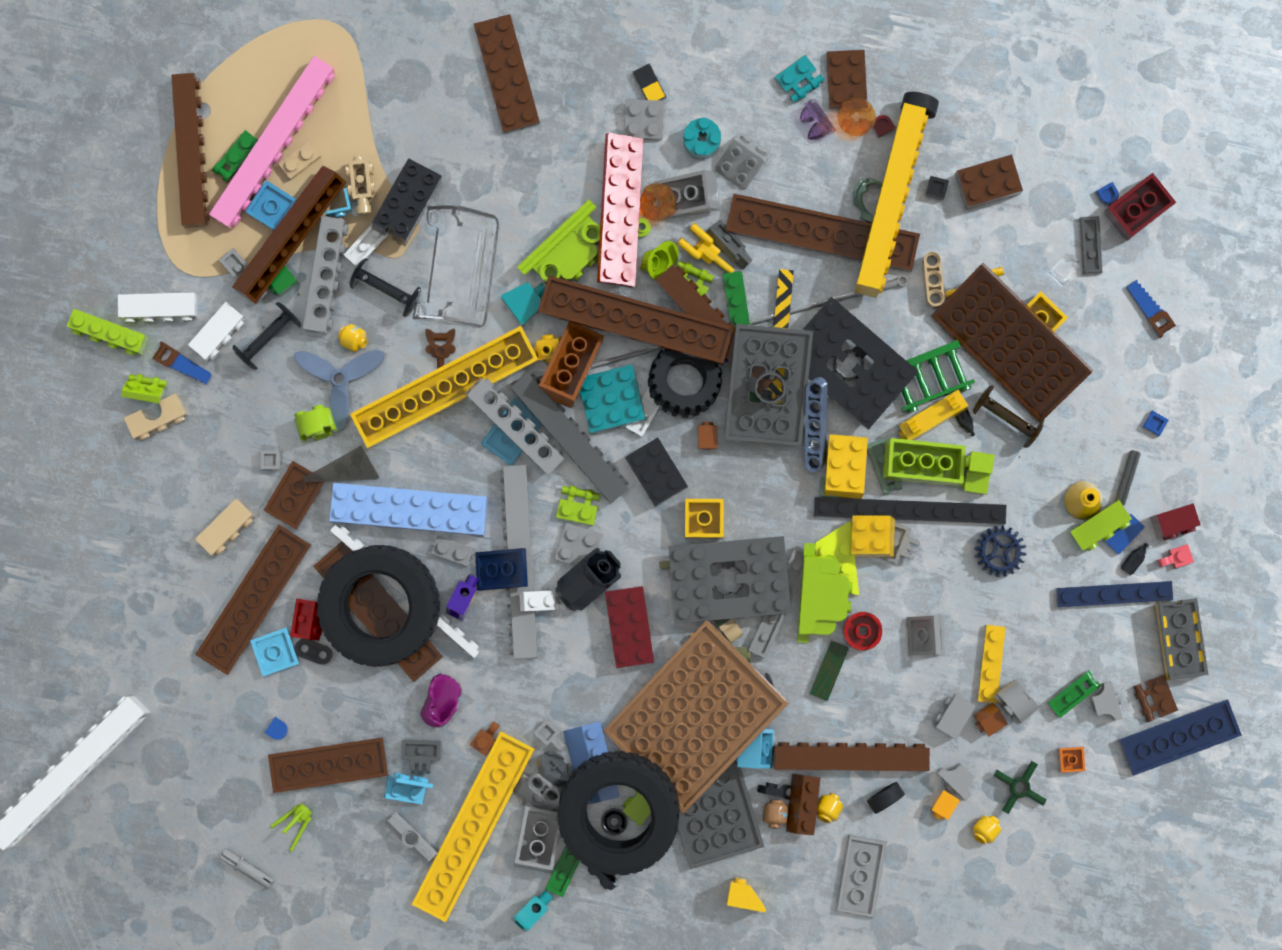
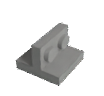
M943 615L907 617L909 656L945 654Z

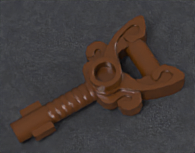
M454 328L450 329L447 333H434L430 329H425L426 338L430 344L426 346L425 350L433 358H437V369L444 366V359L448 358L450 353L452 354L456 351L455 346L452 345L456 333ZM447 340V343L442 346L434 344V341Z

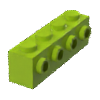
M73 309L67 327L72 329L71 333L78 336L86 334L92 341L97 343L100 340L107 342L106 346L118 349V347L124 348L125 353L133 356L136 353L143 355L149 339L148 336L76 309Z

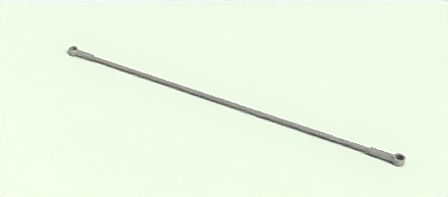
M900 275L897 279L886 281L883 290L897 286L905 287L909 279L906 275ZM904 278L906 280V283L901 284L899 282V279ZM851 292L833 298L836 301H840L862 294ZM829 299L790 309V314L822 306ZM775 314L749 320L750 325L774 319ZM654 346L593 363L591 368L664 348ZM543 375L538 376L537 378L541 381ZM518 380L513 381L511 383V386L514 385Z

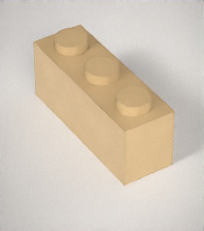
M236 498L195 540L211 556L216 554L219 556L226 549L225 545L229 541L233 542L240 535L238 532L243 527L246 529L254 521L252 518L255 515Z

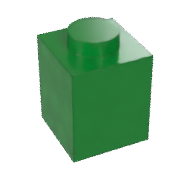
M284 266L268 288L274 295L278 293L282 297L298 285L299 282L289 269Z

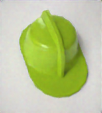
M665 241L657 248L648 250L643 255L642 264L639 268L656 280L672 264L676 265L679 256L677 245L672 241Z

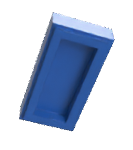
M1130 514L1132 520L1129 521L1130 525L1123 530H1120V528L1113 531L1114 536L1104 541L1117 555L1145 528L1132 514Z

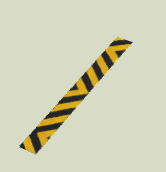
M779 269L774 327H789L794 270ZM777 368L775 370L776 373L784 380L785 368ZM775 376L777 379L768 386V390L773 391V399L782 392L781 387L783 383L777 376ZM782 398L776 404H781Z

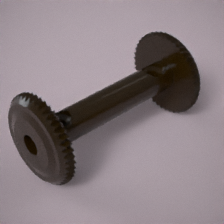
M988 386L977 400L973 413L976 414L982 406L1028 436L1023 447H1030L1041 433L1045 421L1042 419L1036 427L1032 426L989 397L994 386Z

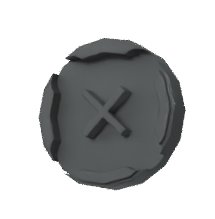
M547 751L537 760V768L540 774L554 785H565L573 773L571 765L569 763L566 764L563 761L564 758L555 752Z

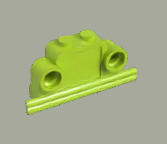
M588 199L517 266L518 270L525 276L533 269L546 283L549 275L557 278L561 277L568 281H573L574 279L578 281L584 275L583 271L587 267L591 268L598 262V248L595 244L599 243L600 225L589 217L597 207Z
M804 543L797 642L809 643V634L829 635L833 633L836 628V621L844 620L847 613L851 612V601H848V595L852 594L853 582H849L846 574L840 572V562L837 557L833 555H815L816 543Z

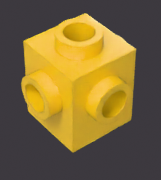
M546 334L536 341L534 348L539 360L545 359V362H550L562 336L553 337V334Z

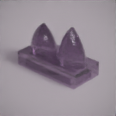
M816 99L805 103V107L800 115V121H816L809 130L808 139H819L837 131Z

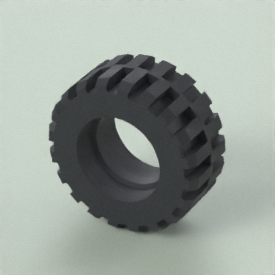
M667 349L661 350L657 354L648 374L649 393L651 397H654V403L657 406L660 405L662 407L661 410L665 413L669 411L672 413L671 416L677 417V415H682V418H688L689 415L695 417L700 412L707 411L715 402L723 380L721 378L722 369L719 368L717 363ZM688 364L695 367L703 378L701 389L696 394L688 396L680 395L673 391L667 382L668 372L673 366Z

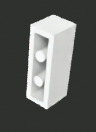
M225 302L188 345L206 361L214 360L220 353L218 350L222 345L226 346L232 339L231 335L235 331L238 332L245 325L244 320L246 318Z

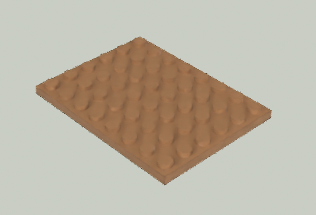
M707 620L603 731L622 751L637 753L641 757L645 756L651 762L659 765L663 772L667 773L676 788L680 804L679 808L684 814L790 703Z

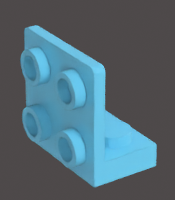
M394 772V776H387L384 798L423 804L425 788H433L434 784L429 783V779L413 775L412 779H410V776Z

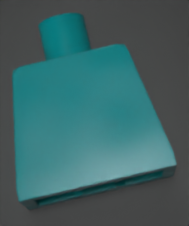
M526 282L501 295L502 300L522 327L538 313L541 302L540 298L543 296L545 285L541 283L533 289L529 282Z
M546 890L539 897L533 896L513 916L512 920L524 932L529 931L548 911L549 908L546 905L553 897ZM534 905L539 909L536 913L532 911Z

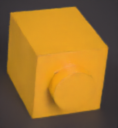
M941 789L930 810L934 811L932 815L941 821L943 818L949 820L960 800Z

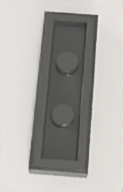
M1099 216L1080 217L1082 274H1102Z

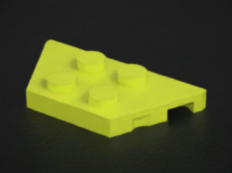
M850 521L817 541L815 553L817 556L833 555L837 557L840 562V572L846 574L849 582H853L852 594L859 595L855 556L851 554L852 524Z

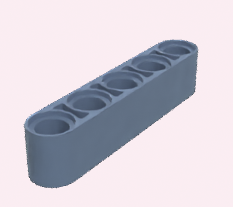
M815 377L806 386L805 467L812 473L818 472L826 463L827 382L822 377ZM813 384H817L820 387V391H816L813 388ZM813 403L819 404L820 410L815 409ZM812 422H817L820 428H815ZM812 440L818 441L819 447L813 445ZM812 458L817 459L819 465H815L812 462Z

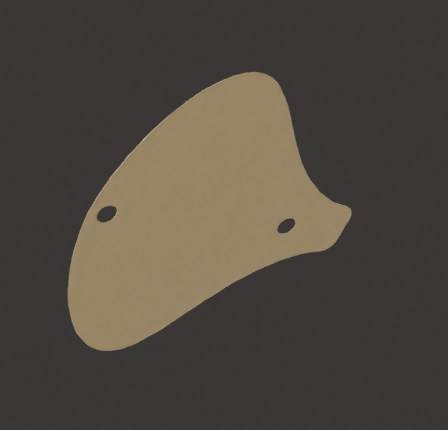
M321 19L291 22L264 33L245 44L223 61L201 83L198 97L202 98V103H206L210 107V115L203 119L204 126L201 127V134H204L205 146H202V153L206 155V164L203 165V170L207 173V183L204 184L205 191H208L209 202H206V210L212 211L231 182L230 180L226 183L222 180L223 177L213 173V167L222 159L245 130L259 140L307 65L315 56L333 67L335 78L330 85L327 84L324 88L325 93L323 97L314 103V110L310 116L306 115L304 118V125L301 130L294 133L292 137L294 138L293 142L288 148L285 147L282 152L283 157L279 163L308 141L321 158L292 180L283 171L279 163H275L271 168L273 171L267 181L295 199H298L320 168L325 166L338 173L347 182L326 211L347 207L344 188L348 190V185H351L350 177L347 178L346 166H349V161H353V157L364 156V159H368L369 164H373L374 175H371V183H375L376 194H372L373 199L369 200L372 213L359 216L346 213L345 217L339 218L344 219L346 225H349L348 234L344 236L343 243L345 248H350L372 224L374 217L392 188L381 165L373 140L362 63L357 45L352 36L337 23ZM174 126L164 154L157 191V221L162 244L172 263L187 274L196 277L229 274L228 270L219 261L220 258L234 248L243 260L249 264L274 230L248 215L245 211L240 215L241 220L236 227L233 226L232 229L224 226L211 216L210 221H207L206 227L184 228L182 226ZM227 164L224 167L226 171H229L231 168ZM363 169L358 170L357 174H358V175H363V174H364V170H363ZM361 188L359 190L360 194H364L366 192L365 188ZM321 218L294 254L316 250ZM420 222L406 246L392 240V235H389L374 252L388 258L402 256L418 233ZM330 234L328 241L331 243L335 242L338 238L337 234Z

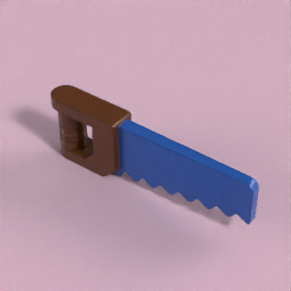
M1138 280L1127 286V289L1148 318L1147 321L1159 338H1162L1164 333L1176 326L1169 314L1160 309V305H1156V301H1152V296L1145 292V288H1141ZM1160 319H1166L1167 323L1159 328L1155 324Z
M161 341L159 343L160 347L152 359L165 367L174 368L175 371L179 370L180 373L184 372L190 378L199 379L205 385L212 377L210 372L184 357L180 352ZM167 349L172 351L166 360H161Z

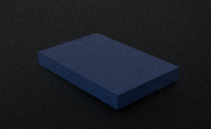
M526 548L475 552L476 576L479 579L477 591L528 587Z

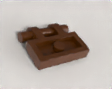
M1164 674L1145 681L1148 688L1146 690L1142 689L1141 684L1133 686L1136 692V700L1139 699L1142 715L1146 717L1147 722L1155 720L1152 714L1157 711L1160 718L1178 711ZM1148 695L1151 696L1154 703L1152 706H1149L1146 699Z

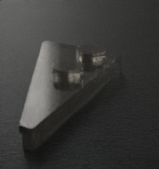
M359 446L307 475L302 480L304 483L376 480L379 476L362 446Z

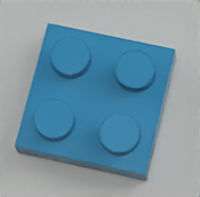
M266 180L245 212L270 229L275 230L297 199Z

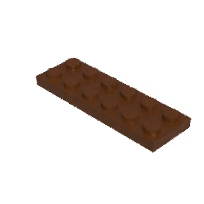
M508 14L474 23L503 133L540 124L511 15Z
M383 737L268 755L273 793L389 775Z

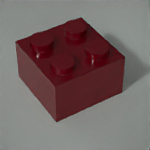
M1194 503L1150 517L1157 539L1163 537V541L1178 537V532L1184 535L1197 531L1196 527L1201 525Z

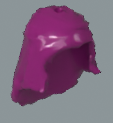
M439 673L432 678L429 685L428 696L421 709L420 716L424 723L431 727H443L449 722L455 712L458 711V701L462 690L460 684L449 675Z

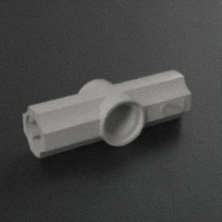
M397 812L385 823L425 865L438 853ZM413 833L416 836L414 844L407 842V834Z

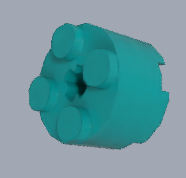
M704 117L697 118L686 126L683 134V146L691 157L708 159L719 150L721 131L712 120ZM700 135H702V137H706L705 142H703L702 140L700 142L698 141Z

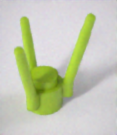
M302 803L299 806L295 805L292 810L270 825V828H274L293 814L294 819L282 831V834H285L297 821L300 823L304 821L289 849L290 852L294 850L307 824L312 820L310 817L312 812Z

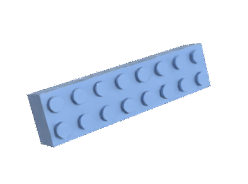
M333 483L330 522L485 536L488 497Z

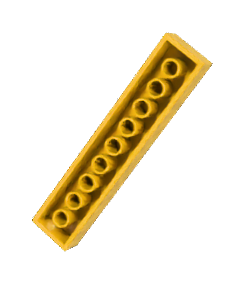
M907 103L903 105L854 293L877 298L878 293H882L887 278L883 276L887 275L891 259H888V257H891L894 251L896 241H893V239H896L901 224L897 223V221H901L905 205H902V203H905L908 197L910 187H907V185L910 186L915 170L911 169V167H915L919 151H916V149L919 150L924 133L920 132H924L928 120V115H925L926 108Z
M519 326L354 411L350 416L366 447L370 450L465 401L468 397L464 393L480 377L484 380L488 378L496 385L538 363L539 359L524 330Z

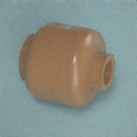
M769 800V803L764 805L763 822L769 824V828L780 829V825H785L788 821L789 807L785 805L784 801Z

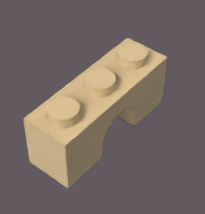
M175 393L162 399L159 403L162 412L156 420H149L143 410L124 417L133 439L146 440L155 431L160 433L168 429L167 426L172 423L177 425L185 421L188 413L180 396Z

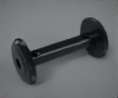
M362 259L351 276L350 288L353 289L359 281H362L405 304L403 316H409L420 299L421 288L417 287L413 294L410 295L366 271L368 259Z
M281 302L276 303L283 311L281 315L247 349L242 352L236 345L232 346L235 354L252 370L258 369L251 361L253 356L277 335L288 322L292 320L298 327L301 326L298 318Z

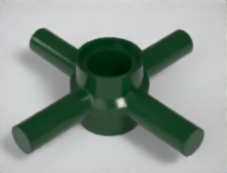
M1031 761L1023 776L1014 779L998 769L994 772L993 776L1008 784L1011 796L1002 809L1003 812L1009 814L1017 799L1026 796L1044 806L1047 799L1032 791L1029 779L1038 766L1037 763ZM1019 782H1022L1025 786L1024 791L1021 793L1015 790V786Z

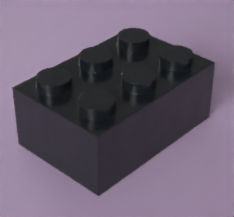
M658 437L625 457L654 507L659 506L688 488V485Z

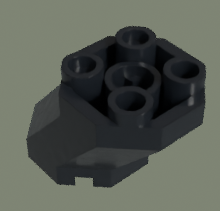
M595 548L557 581L556 594L567 608L572 611H582L621 578V573L619 574L621 563L611 551L605 550L603 552L599 551V548Z

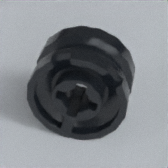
M611 808L602 815L601 827L607 834L612 836L620 835L627 828V816L621 809ZM612 818H615V819L618 820V824H617V825H612V824H611V819H612Z

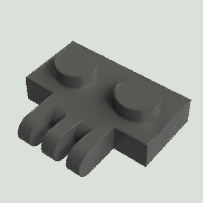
M402 740L401 759L411 760V773H415V766H419L418 773H423V766H426V774H430L431 760H441V741Z

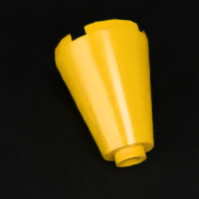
M1087 481L1074 483L1068 488L1064 496V505L1068 513L1078 519H1089L1096 515L1103 503L1102 494L1098 487Z

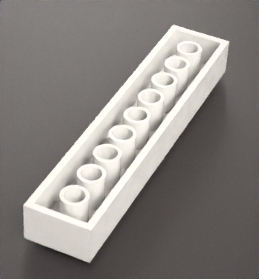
M124 696L116 703L118 707L113 711L109 710L102 717L104 721L91 727L88 731L89 735L85 738H80L74 744L76 748L73 751H67L60 758L61 762L58 765H53L47 770L45 778L42 780L38 779L32 785L33 790L31 792H25L18 799L19 803L17 805L11 806L4 812L5 817L0 820V848L3 851L12 849L151 713L135 696Z

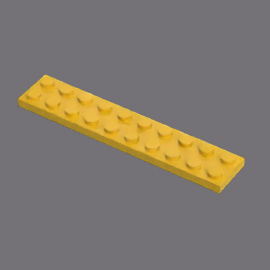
M500 731L411 905L444 922L447 921L535 748Z

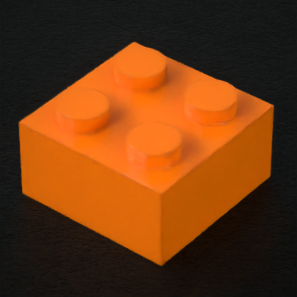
M1084 747L1058 748L1059 770L1061 773L1086 771Z

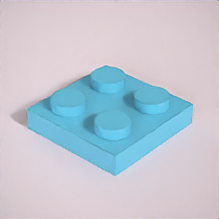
M288 628L250 640L262 677L300 664Z

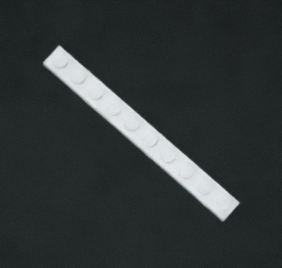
M334 525L330 530L353 551L364 546L357 538L353 540L349 537L348 534L350 532L343 525L340 527ZM380 574L407 598L404 589L396 580L387 575ZM441 614L437 626L473 658H476L480 653L477 650L479 646L474 641L470 640L468 642L463 638L465 634L458 627L453 629L449 625L451 621Z

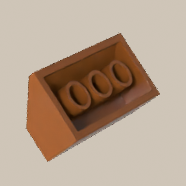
M568 322L538 387L555 402L572 409L602 346L604 335L579 324Z

